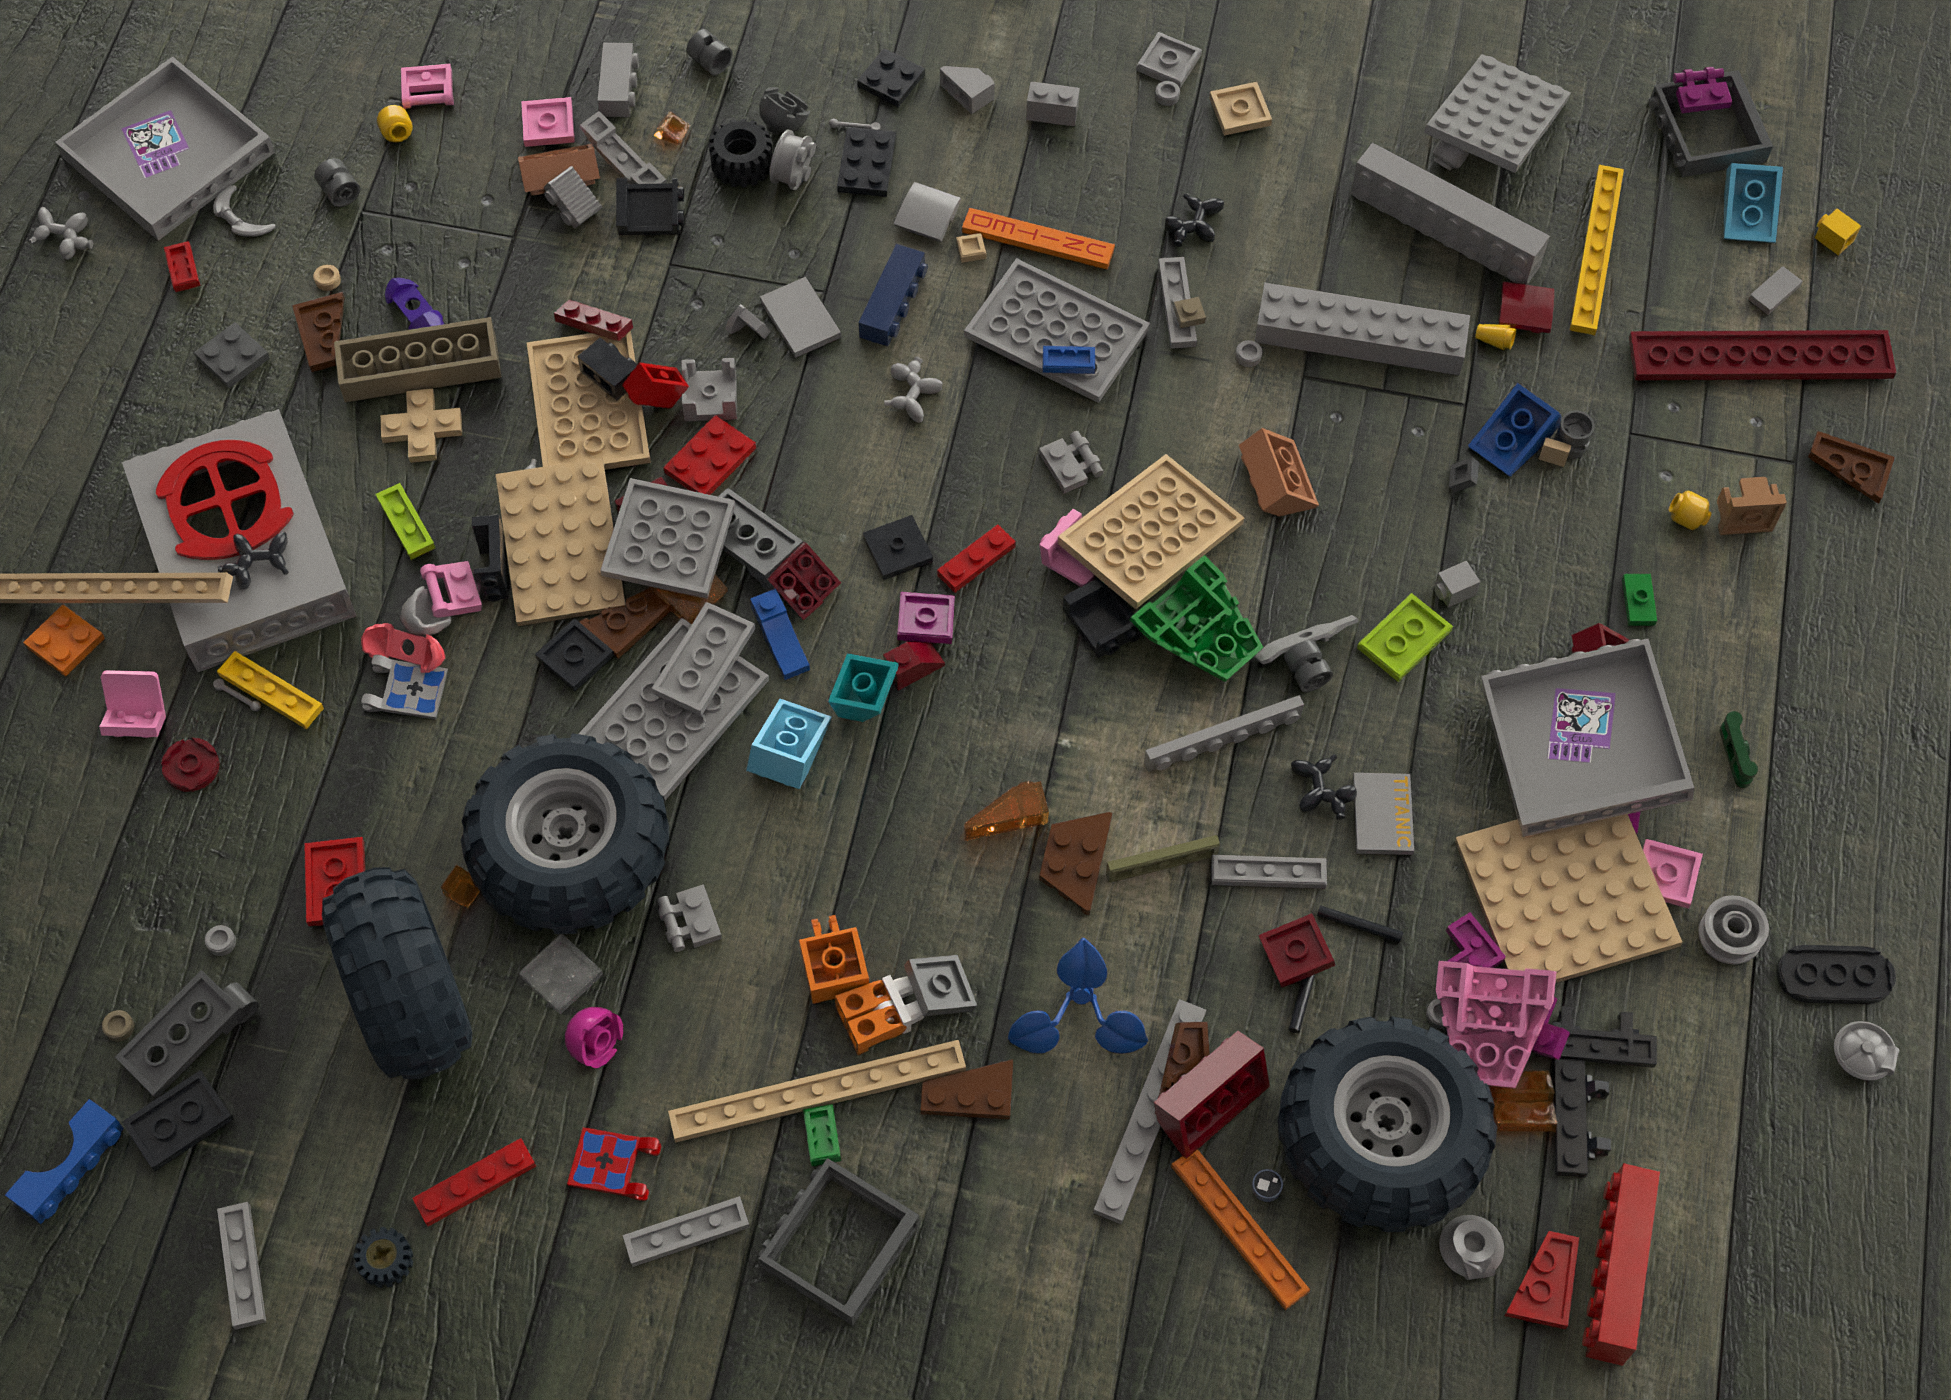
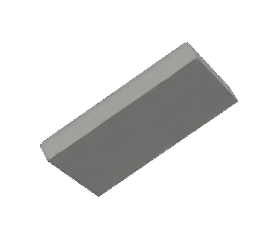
M806 277L760 296L761 304L795 358L841 338L840 330Z

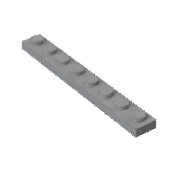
M1179 999L1095 1205L1094 1214L1122 1224L1161 1127L1157 1121L1156 1114H1154V1101L1159 1096L1175 1023L1203 1022L1206 1009Z

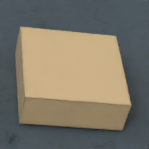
M981 233L956 237L961 263L986 259V250Z
M1546 438L1539 460L1564 467L1572 445Z

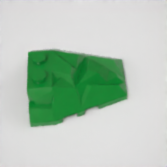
M1205 555L1189 567L1182 578L1155 602L1151 603L1149 601L1130 618V621L1150 641L1224 682L1230 679L1263 649L1248 618L1242 617L1237 607L1239 602L1236 596L1232 597L1225 585L1227 580L1224 574Z

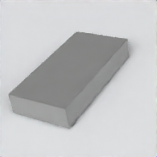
M1782 266L1750 294L1748 300L1769 315L1793 294L1803 281Z

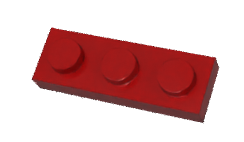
M997 524L937 570V576L956 593L1014 549L1016 541Z

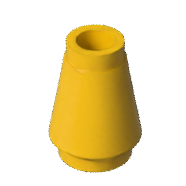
M1479 324L1475 338L1502 350H1505V348L1511 349L1515 340L1516 329L1510 328V325Z

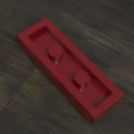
M568 300L554 312L555 322L617 342L633 329L632 319L572 300Z

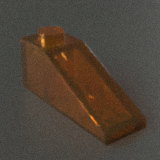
M1025 781L1018 786L1012 787L964 823L965 841L1048 823L1049 810L1041 781L1034 783L1032 781Z

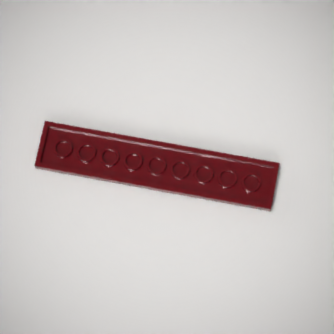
M1888 330L1631 331L1629 335L1635 380L1894 379L1897 373Z

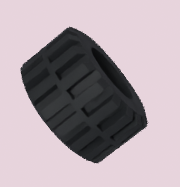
M734 119L730 120L729 124H721L720 129L716 128L713 131L714 135H711L709 139L711 168L718 179L721 178L724 184L731 183L732 187L742 185V188L747 187L748 184L754 186L758 180L763 181L766 179V174H770L773 152L770 134L768 131H765L764 126L761 124L757 126L753 120L746 122V119H741L740 121ZM741 151L749 152V153L744 154V155H735V154H734V153H736V152H741Z

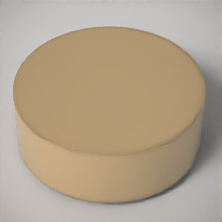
M322 265L313 274L316 286L323 291L333 290L341 282L338 269L332 265Z

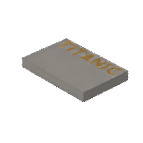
M1354 773L1353 786L1357 790V796L1354 798L1356 854L1413 855L1414 835L1410 774Z

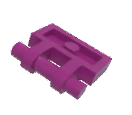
M1705 67L1701 71L1688 69L1683 70L1682 73L1673 74V82L1683 83L1684 86L1678 87L1676 91L1682 113L1730 108L1732 99L1727 83L1716 82V79L1724 77L1723 68ZM1700 80L1705 82V84L1695 85L1694 81Z

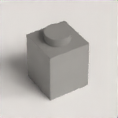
M1464 561L1439 572L1434 590L1437 597L1443 600L1447 607H1451L1475 596L1480 580L1468 562Z

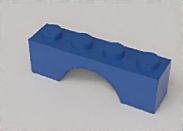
M90 1099L68 1122L73 1132L74 1142L66 1160L58 1167L46 1172L25 1171L5 1194L14 1205L40 1224L56 1212L58 1204L62 1199L77 1188L82 1176L98 1164L101 1154L108 1146H112L118 1141L121 1131L124 1129L115 1117Z

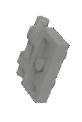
M1074 431L1070 434L1069 437L1073 442L1071 445L1067 446L1064 439L1061 438L1039 448V455L1064 494L1087 484V473L1092 472L1095 477H1100L1104 473L1100 466V459L1097 455H1093L1089 449V442L1080 435L1079 431ZM1078 454H1081V456L1084 459V462L1080 464L1074 457Z
M704 884L676 893L679 902L676 905L670 904L668 896H662L657 899L659 917L665 922L667 928L665 935L668 942L672 943L675 952L684 950L683 940L691 938L694 948L722 939ZM683 915L687 926L681 928L678 927L675 918Z

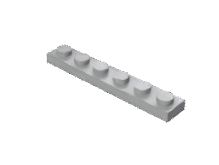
M1299 695L1147 749L1145 751L1144 764L1148 772L1155 769L1164 770L1177 761H1189L1205 751H1217L1225 744L1233 741L1234 743L1242 742L1250 735L1258 732L1260 734L1267 733L1275 726L1283 723L1286 725L1292 724L1301 717L1304 703Z

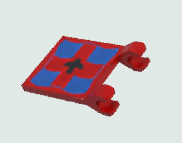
M583 1127L567 1185L646 1201L649 1195L647 1186L642 1183H630L638 1151L657 1156L660 1154L662 1146L659 1140L654 1137H636Z

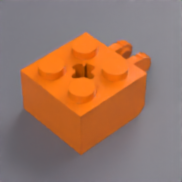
M836 915L829 916L828 922L832 933L822 935L820 922H818V919L811 920L814 937L799 940L800 952L813 1004L835 999L836 995L869 984V976L857 928L839 931Z

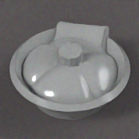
M1852 1022L1840 1029L1834 1041V1052L1839 1064L1852 1076L1863 1080H1877L1894 1074L1899 1048L1895 1046L1890 1035L1881 1027L1870 1022Z
M1476 1215L1459 1216L1451 1220L1444 1227L1440 1236L1441 1255L1445 1263L1453 1271L1464 1276L1466 1280L1495 1276V1270L1503 1259L1504 1243L1498 1229L1491 1222Z

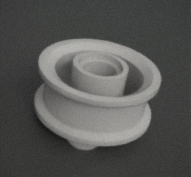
M786 130L781 135L775 147L770 165V181L772 183L778 184L783 182L788 184L790 189L796 190L803 181L809 179L811 173L809 164L816 150V143L812 141L810 136L801 138L795 136L792 130Z
M1724 896L1709 906L1700 921L1698 934L1703 948L1711 957L1722 963L1736 965L1746 963L1758 954L1767 940L1769 924L1763 910L1753 901L1741 896ZM1728 926L1737 928L1739 933H1733L1729 930Z

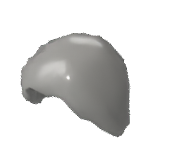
M424 586L416 589L412 596L407 599L402 606L400 615L402 625L408 632L421 637H426V634L430 636L435 635L451 624V616L441 618L433 616L431 596L429 590L424 589Z

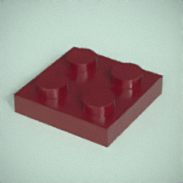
M1312 913L1258 935L1281 988L1336 966Z

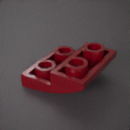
M1503 281L1499 325H1510V328L1530 330L1534 333H1550L1553 319L1554 289Z
M803 542L767 579L802 620H805L823 603L822 600L841 584L839 579L806 542Z

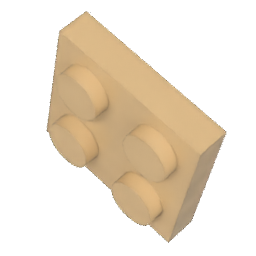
M1257 82L1210 91L1209 99L1224 135L1271 126L1272 118Z

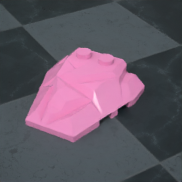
M1439 961L1436 994L1437 999L1441 1001L1444 1016L1441 1018L1443 1026L1447 1030L1449 1044L1457 1051L1463 1050L1469 1055L1479 1068L1477 1073L1484 1084L1516 1088L1554 1002L1556 971L1525 968V971L1476 967L1468 963Z

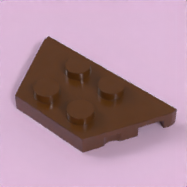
M1111 812L1052 824L1039 880L1048 887L1056 889L1058 894L1067 901L1070 899L1086 915H1090L1112 820L1113 813Z

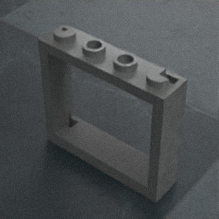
M1739 70L1725 72L1724 77L1716 79V82L1727 83L1732 99L1731 106L1749 144V147L1691 157L1668 105L1678 102L1676 91L1678 87H1684L1683 83L1668 82L1654 86L1652 95L1649 98V107L1656 115L1657 126L1665 136L1666 147L1671 150L1674 166L1679 169L1682 177L1726 170L1731 163L1754 165L1767 162L1773 145ZM1704 80L1694 81L1695 85L1705 84Z
M827 1158L822 1166L819 1165L816 1170H813L810 1176L811 1183L807 1189H801L794 1198V1208L790 1214H784L780 1218L775 1228L777 1233L772 1240L767 1239L763 1243V1248L758 1254L760 1256L759 1262L761 1268L853 1326L919 1226L920 1221L917 1213ZM831 1180L900 1222L845 1306L775 1262Z

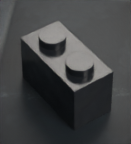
M599 338L577 356L580 371L616 401L627 393L623 383L637 367V364L631 358H625L620 354L614 344L607 343L602 338Z

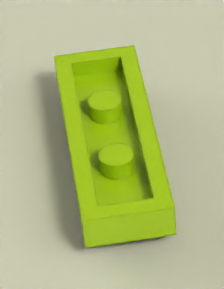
M400 483L376 494L378 502L411 560L435 549L434 542Z

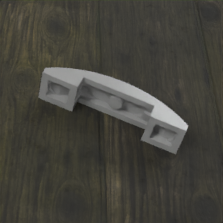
M600 111L580 124V128L594 148L622 178H627L629 184H657L666 182L664 176L650 162L646 164L616 134V128Z

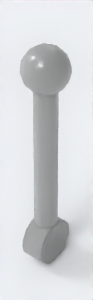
M831 119L829 121V126L831 128H836L839 126L875 130L881 129L880 124L877 122H874L871 125L840 122L837 119Z
M216 679L213 682L216 690H224L249 705L252 711L260 710L261 704L259 701H252L226 686L223 679Z

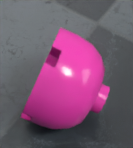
M588 1007L580 1010L569 1021L566 1028L565 1045L568 1052L585 1066L599 1068L605 1065L617 1051V1049H612L616 1040H622V1020L618 1015L601 1007Z

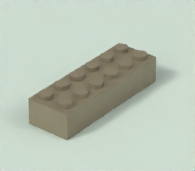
M491 317L334 342L338 383L345 402L502 377L496 335Z

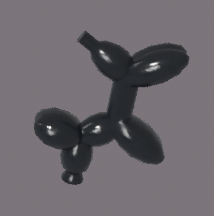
M1185 193L1183 198L1188 201V205L1195 211L1193 220H1188L1184 223L1175 216H1168L1165 219V229L1174 234V245L1181 247L1182 242L1187 237V233L1196 232L1201 239L1213 242L1215 240L1214 229L1210 224L1203 221L1204 216L1219 213L1224 207V201L1219 198H1211L1202 202L1199 198L1190 197Z
M283 531L278 533L272 539L269 549L252 550V546L243 535L235 534L233 536L234 546L241 556L237 563L229 562L223 566L218 565V573H228L231 576H235L237 585L242 589L249 588L251 584L250 574L247 569L250 568L253 561L269 560L273 567L287 575L289 571L286 569L285 559L281 555L288 543L287 533Z
M1335 754L1329 758L1319 760L1315 765L1306 760L1292 761V770L1302 777L1312 778L1314 787L1300 801L1299 806L1302 812L1311 811L1323 800L1324 802L1331 803L1332 811L1336 814L1337 820L1346 818L1344 814L1346 811L1345 803L1351 802L1357 796L1356 787L1346 785L1334 791L1330 788H1325L1323 775L1331 768L1332 762L1337 759Z

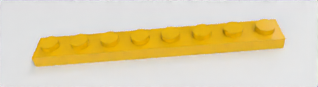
M1604 165L1598 166L1570 331L1590 335L1596 334L1624 169Z

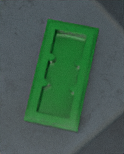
M1624 574L1622 583L1628 626H1655L1657 614L1651 574Z
M833 1104L803 1109L811 1166L823 1165L827 1158L833 1162H840L841 1154Z

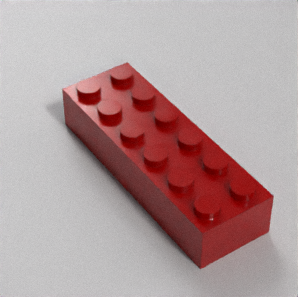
M1623 1163L1617 1173L1613 1172L1611 1181L1606 1182L1603 1199L1608 1200L1607 1210L1602 1211L1599 1228L1604 1229L1603 1238L1598 1239L1595 1250V1257L1600 1258L1598 1269L1594 1268L1591 1278V1286L1595 1287L1594 1298L1589 1299L1587 1306V1316L1591 1317L1590 1328H1585L1582 1345L1587 1347L1586 1357L1623 1366L1636 1351L1659 1184V1171Z

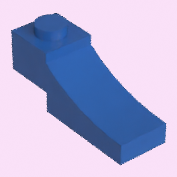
M773 589L751 598L752 611L784 680L809 671L810 665L799 644L786 608L777 590Z

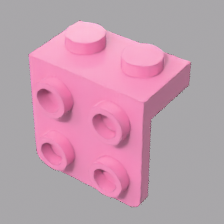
M1072 509L1067 516H1063L1058 521L1057 526L1050 534H1046L1040 542L1041 560L1045 566L1082 587L1091 582L1096 575L1057 544L1058 536L1082 518L1080 512Z
M104 671L101 675V682L107 712L100 724L101 736L158 737L166 714L157 673L145 671Z

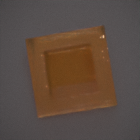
M669 111L660 122L653 136L680 145L690 124Z
M458 865L453 868L441 886L444 896L467 908L480 892L475 887L470 873Z

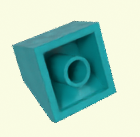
M847 653L828 700L836 715L840 718L860 722L879 715L897 672L898 663Z

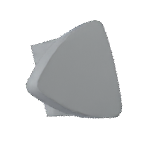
M741 304L734 311L725 328L732 334L748 325L763 339L771 332L762 321Z

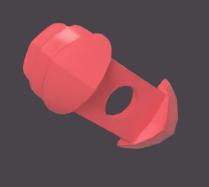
M389 623L374 624L366 628L361 638L362 650L364 653L369 654L370 657L382 655L387 658L393 657L421 665V673L433 671L445 659L443 648L432 636L426 634V637H421L396 630ZM407 639L411 640L414 644V652L411 655L405 654L402 648L403 642Z

